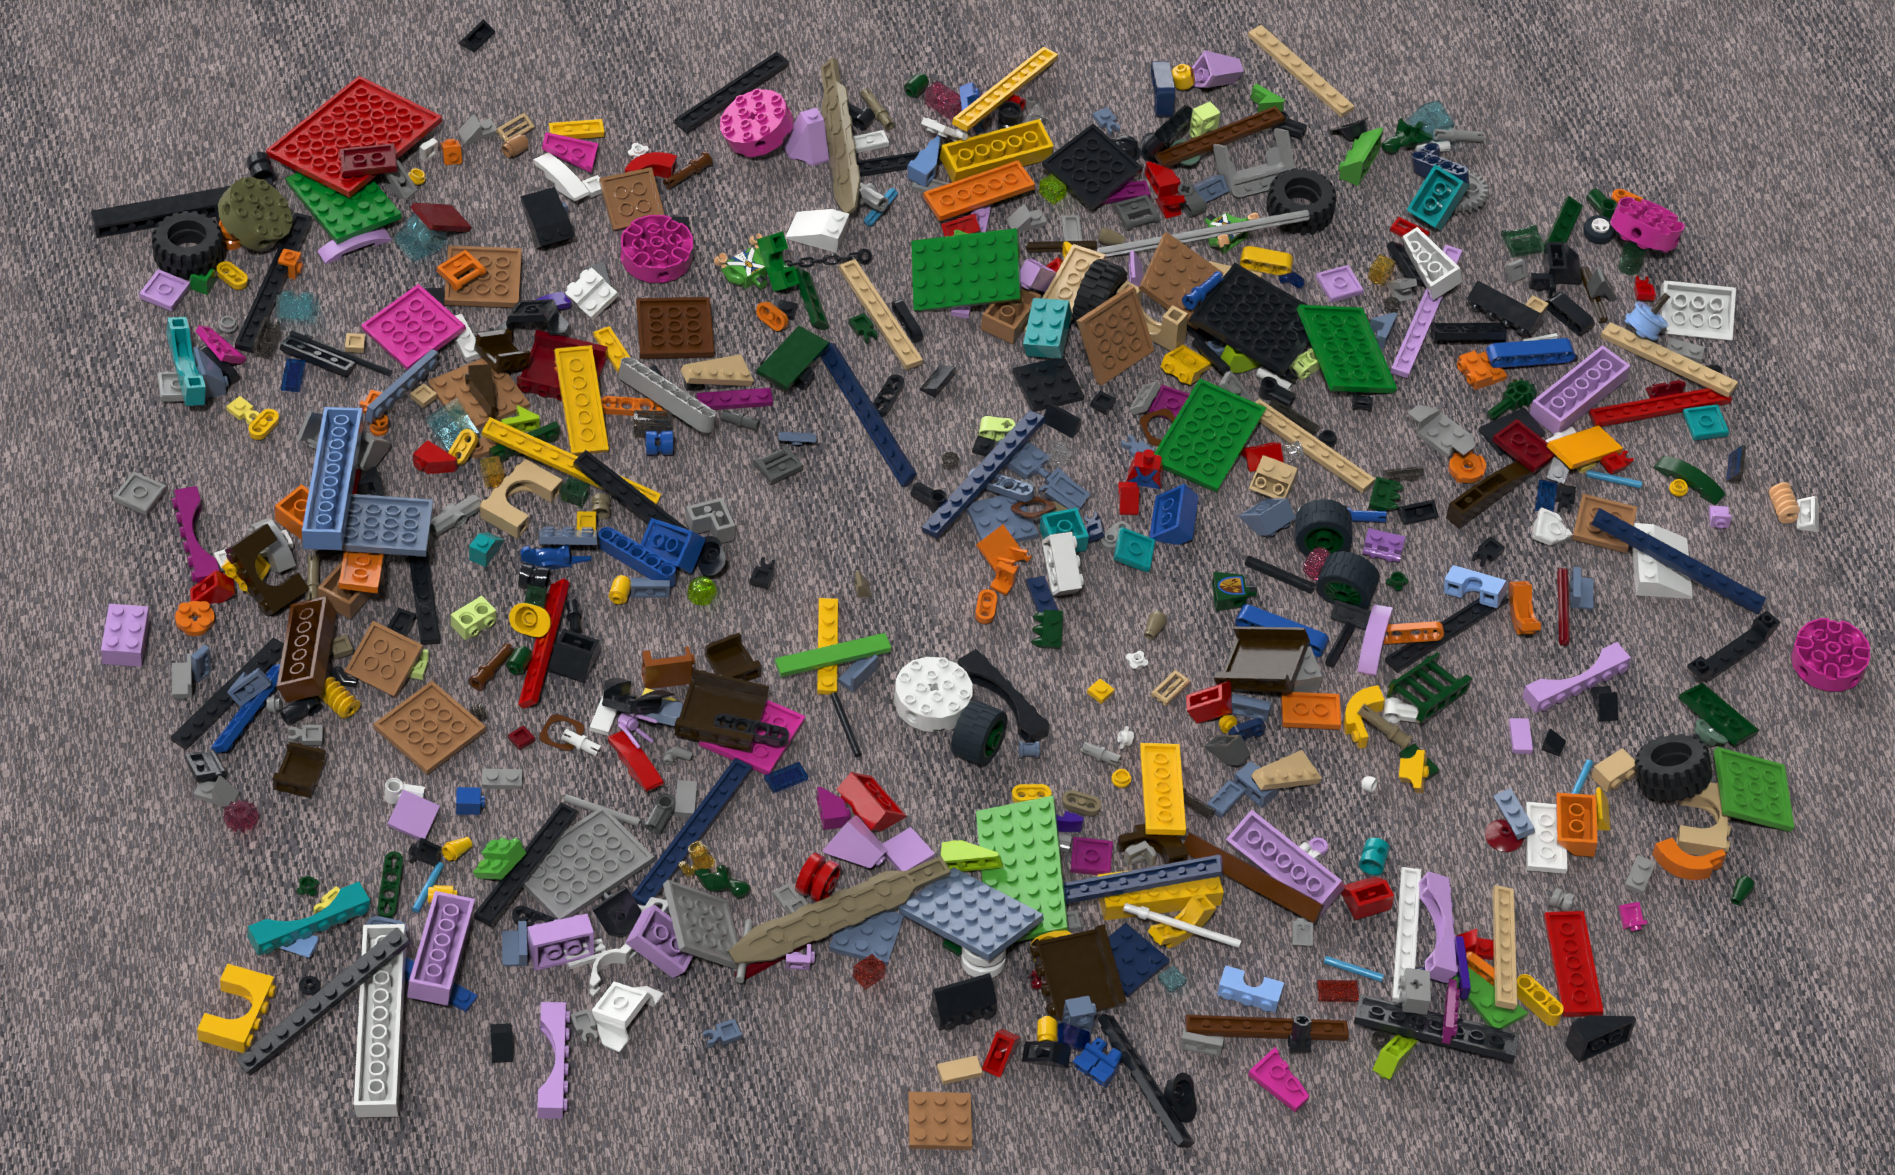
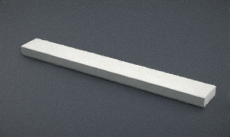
M1401 867L1392 1002H1399L1400 992L1402 991V988H1399L1400 975H1404L1406 968L1415 969L1421 869Z

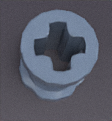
M1019 741V758H1023V756L1039 758V741H1035V743Z

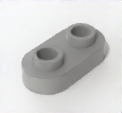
M1126 522L1115 523L1105 532V537L1101 538V547L1106 551H1114L1120 527L1131 530V526Z

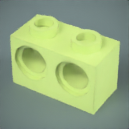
M1211 102L1193 109L1189 130L1191 138L1218 129L1220 111Z
M483 596L451 614V626L464 640L475 637L481 630L491 627L496 622V609Z

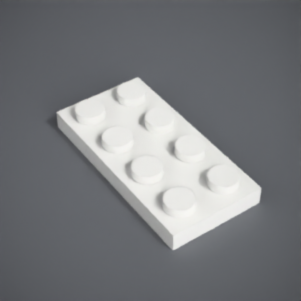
M1526 802L1525 813L1535 828V833L1526 836L1527 870L1566 874L1567 850L1557 843L1556 804Z

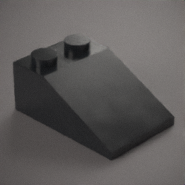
M555 187L520 196L536 249L574 238L569 217Z
M1596 1015L1577 1018L1571 1024L1565 1045L1576 1061L1580 1063L1628 1042L1636 1018L1635 1016Z

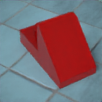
M1168 195L1155 199L1166 219L1182 215L1179 203L1185 202L1184 195Z
M1118 482L1119 515H1138L1139 487H1137V482Z
M1478 929L1457 935L1463 936L1466 953L1470 951L1481 959L1493 961L1494 940L1478 938Z

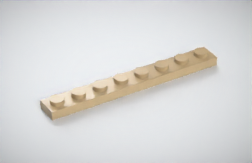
M1262 25L1248 32L1250 39L1340 117L1354 110L1355 106Z
M856 259L840 264L839 271L904 368L908 370L922 365L923 359Z
M1610 322L1601 332V338L1728 398L1737 388L1738 381L1646 338H1642Z
M1258 399L1255 402L1266 407V412L1260 421L1261 424L1362 494L1374 484V477L1264 401Z
M1494 885L1492 899L1495 1006L1515 1010L1517 1006L1514 889Z

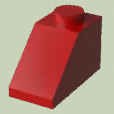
M1146 162L1144 174L1157 197L1178 194V186L1181 182L1174 171L1152 162Z
M427 440L413 453V465L417 470L424 471L427 474L450 473L457 470V458Z
M217 570L190 589L191 601H206L209 604L223 603L235 594L234 579Z
M1005 1029L997 1031L982 1070L1001 1078L1015 1053L1021 1037Z

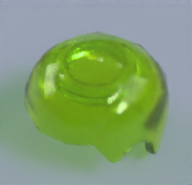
M704 576L695 577L688 586V600L700 606L709 605L713 598L716 597V583Z

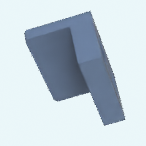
M1213 175L1192 185L1200 197L1204 199L1205 203L1229 191L1223 175Z
M1573 567L1570 578V607L1592 610L1593 579L1582 578L1581 568Z
M630 579L631 598H669L670 580Z
M874 655L870 660L867 658L858 659L838 678V683L854 692L877 670L878 656Z
M1233 694L1232 713L1230 714L1253 719L1261 718L1263 721H1267L1271 702Z
M662 699L661 707L657 713L639 714L656 719L658 723L675 726L683 703Z
M518 921L517 931H502L503 966H527L526 921Z

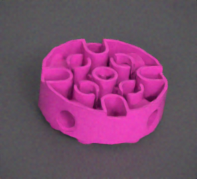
M755 89L752 92L737 96L725 109L720 119V130L730 149L736 154H744L745 157L764 155L778 148L783 143L782 139L787 134H790L793 129V116L782 95L773 90Z
M1624 197L1619 200L1610 221L1611 226L1621 234L1622 239L1633 241L1642 249H1647L1648 247L1664 253H1668V251L1676 248L1685 227L1683 222L1677 221V215L1663 206L1644 199L1638 202L1633 197Z
M647 215L637 218L631 222V225L621 235V262L625 270L637 279L649 283L673 281L685 274L692 264L693 236L687 226L673 221L672 217Z
M1819 618L1806 623L1799 630L1791 652L1792 666L1799 677L1810 686L1824 691L1842 692L1855 687L1863 679L1870 660V645L1864 634L1852 624L1842 620L1837 622L1831 621L1829 618Z

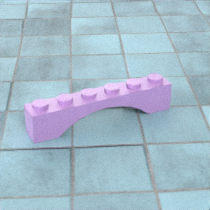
M1616 642L1603 648L1596 663L1581 675L1562 680L1539 679L1525 686L1522 697L1535 713L1541 710L1546 711L1552 705L1563 703L1568 697L1572 695L1577 696L1583 690L1591 689V687H1595L1603 680L1608 681L1618 673L1623 674L1629 668L1631 657Z
M1428 871L1419 881V896L1435 924L1436 944L1434 951L1425 960V970L1430 971V979L1448 983L1449 979L1455 977L1458 972L1449 877Z
M541 1002L540 1030L552 1045L555 1054V1065L547 1081L538 1089L537 1118L563 1119V1111H567V1098H563V1093H568V1081H564V1076H568V1063H564V1058H569V1046L565 1045V1040L569 1041V1028H565V1023H570V1011H566V1002Z

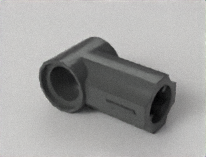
M662 793L657 797L656 805L645 823V828L649 832L661 834L668 819L674 815V797L671 794Z

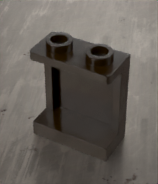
M510 329L477 333L474 350L488 364H491L495 372L528 368L531 352L529 350L519 351L511 343L513 332Z
M740 633L728 635L705 646V658L717 675L743 679L745 681L761 677L762 665L758 660L753 661L741 642Z
M288 742L286 745L287 752L279 772H275L272 778L273 790L312 799L326 764V751L318 747Z

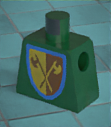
M1213 572L1211 584L1216 611L1242 608L1243 605H1246L1247 597L1257 596V586L1246 585L1243 575Z

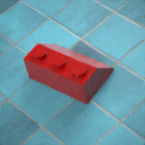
M850 772L836 789L841 794L840 798L853 808L852 812L864 821V824L870 831H883L907 817L870 775Z

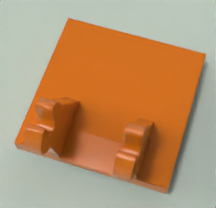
M1004 524L976 544L995 572L1000 561L1010 564L1018 570L1019 566H1014L1016 561H1029L1032 558L1031 555H1026L1028 550H1023L1019 547Z

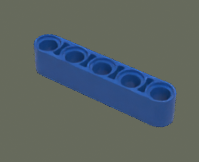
M1567 338L1494 343L1486 348L1488 359L1494 368L1566 363L1575 358L1574 349Z
M603 527L599 530L598 537L601 550L651 580H670V587L676 584V567L673 563L611 527Z
M1248 604L1242 606L1235 620V624L1238 627L1305 628L1310 639L1308 647L1311 646L1316 657L1322 656L1329 642V637L1321 631Z

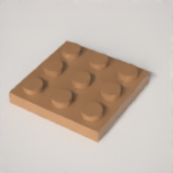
M652 167L599 178L612 231L626 229L631 225V222L640 217L665 215Z
M1582 494L1572 540L1627 553L1628 544L1591 525L1597 510L1601 508L1633 526L1637 507Z
M372 621L344 672L396 698L425 647Z
M909 1091V1149L972 1150L971 1093Z

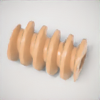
M1784 482L1771 487L1768 493L1779 522L1783 524L1795 522L1798 519L1800 508L1795 495H1793L1791 485Z

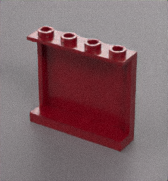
M536 330L528 368L523 369L521 376H517V387L524 393L529 392L538 394L541 397H550L562 401L558 373L554 370V367H556L554 363L556 361L554 350L557 348L592 345L597 379L599 381L608 358V347L561 335H549V332Z

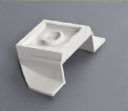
M613 982L592 1009L602 1044L614 1051L621 1052L630 1040L626 1030L628 1025L644 1004L655 1007L664 993L648 986L630 987Z

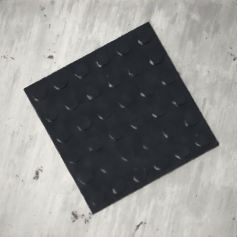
M1234 263L1223 276L1224 280L1212 289L1205 300L1190 316L1188 322L1237 349L1244 355L1249 356L1259 364L1284 376L1310 343L1297 312L1299 304H1308L1239 264Z

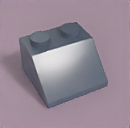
M1266 498L1239 515V518L1258 536L1266 537L1275 535L1277 533L1276 530L1289 526L1290 522L1296 518L1288 498Z

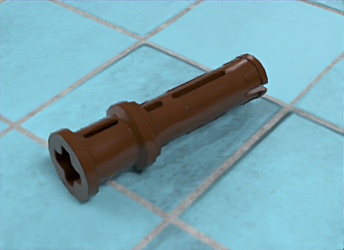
M706 151L702 152L698 158L691 159L687 166L664 179L663 184L666 185L671 182L666 186L670 190L692 174L701 173L703 168L713 165L711 156Z
M504 643L486 665H481L478 668V672L474 676H470L468 679L470 686L478 691L483 690L485 683L494 678V672L513 653L514 647L511 648L512 645L510 643Z

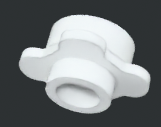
M633 143L631 150L628 151V155L634 159L648 152L649 148Z
M1142 651L1126 655V659L1129 661L1132 669L1138 670L1148 665V660L1144 658V652Z
M1125 726L1124 731H1120L1117 740L1120 742V749H1123L1124 746L1130 747L1133 742L1134 733L1129 731L1128 726Z

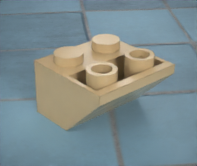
M1263 455L1249 490L1270 498H1287L1298 477V468Z

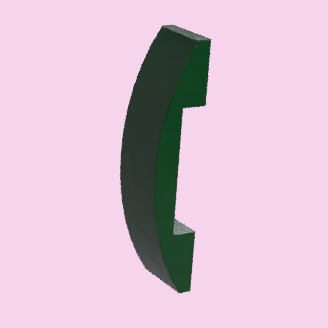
M1663 456L1653 467V469L1668 478L1673 475L1678 479L1684 480L1689 486L1701 492V498L1714 506L1725 496V492L1713 479L1685 461Z

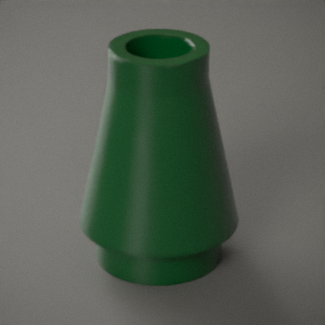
M1744 875L1738 878L1730 901L1740 906L1754 890L1755 882L1750 877Z

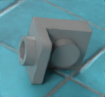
M1296 918V921L1291 923L1292 946L1312 947L1313 922H1308L1306 918Z

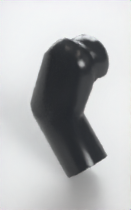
M337 666L333 668L331 673L335 681H339L341 686L356 688L357 678L347 677L342 667Z

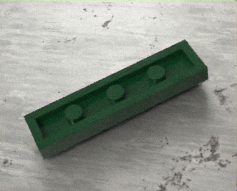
M1570 196L1565 198L1544 243V247L1546 242H1564L1566 244L1583 205Z
M797 267L796 272L800 282L797 285L800 289V296L804 300L805 309L810 316V323L815 328L818 327L821 330H826L829 328V324L811 275Z
M555 421L527 434L544 442H553L559 438L560 426ZM502 444L489 448V460L492 464L504 462L509 457L522 454Z

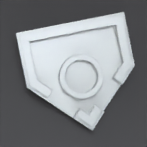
M1542 507L1540 508L1532 531L1534 540L1551 546L1570 539L1573 534L1569 529L1565 528L1559 514Z

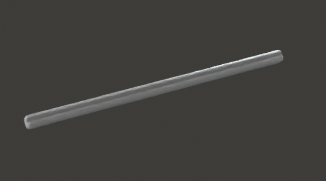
M1302 210L1171 235L1180 242L1187 243L1214 238L1223 234L1231 235L1307 221L1310 219L1308 210ZM1162 236L1097 248V252L1105 254L1106 257L1130 253L1131 250L1138 252L1157 248Z

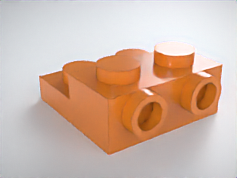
M1474 350L1459 355L1457 368L1460 372H1463L1467 383L1472 385L1475 390L1507 380L1508 375L1502 367L1494 368L1491 366L1486 351L1477 354Z

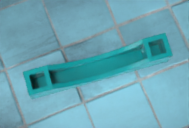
M169 317L167 318L166 336L185 406L204 405L206 386L203 375L199 374L195 365L187 318Z
M358 881L341 888L335 899L326 908L310 917L293 921L264 919L249 925L247 938L258 956L269 954L274 949L288 946L298 939L308 938L313 933L325 931L335 924H342L350 918L364 915L369 911L370 899Z

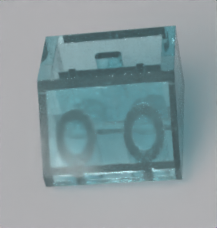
M413 213L393 240L414 263L436 253L447 238L441 231L430 230Z
M284 290L276 297L275 317L314 320L318 296H313V292H302L298 295L295 294V291Z

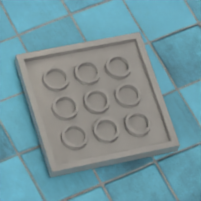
M671 880L663 883L679 950L738 970V964L734 963L728 952L738 942L728 900Z

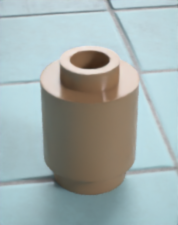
M517 134L505 141L501 149L507 158L515 157L528 149L529 142L526 136Z

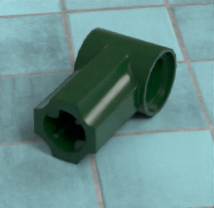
M1592 189L1587 194L1586 199L1600 213L1599 215L1611 219L1617 207V202L1613 199H1608L1599 189Z

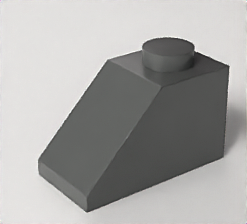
M1216 735L1204 746L1205 749L1226 765L1240 766L1251 755L1241 735Z

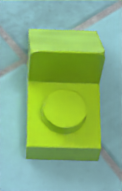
M516 405V417L501 419L502 423L522 432H530L540 428L539 415Z

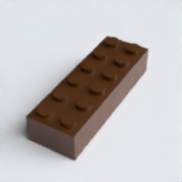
M327 596L291 604L277 681V688L286 703L323 694L336 611Z

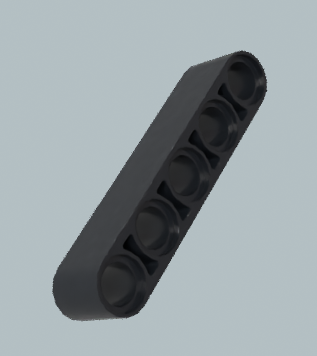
M1187 105L1182 106L1145 142L1146 150L1151 154H1157L1189 124L1193 109Z

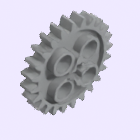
M1468 170L1470 186L1456 206L1455 214L1458 211L1464 214L1465 210L1472 212V208L1478 210V206H1483V202H1486L1488 185H1486V180H1482V176L1477 177L1476 172L1470 174V170Z

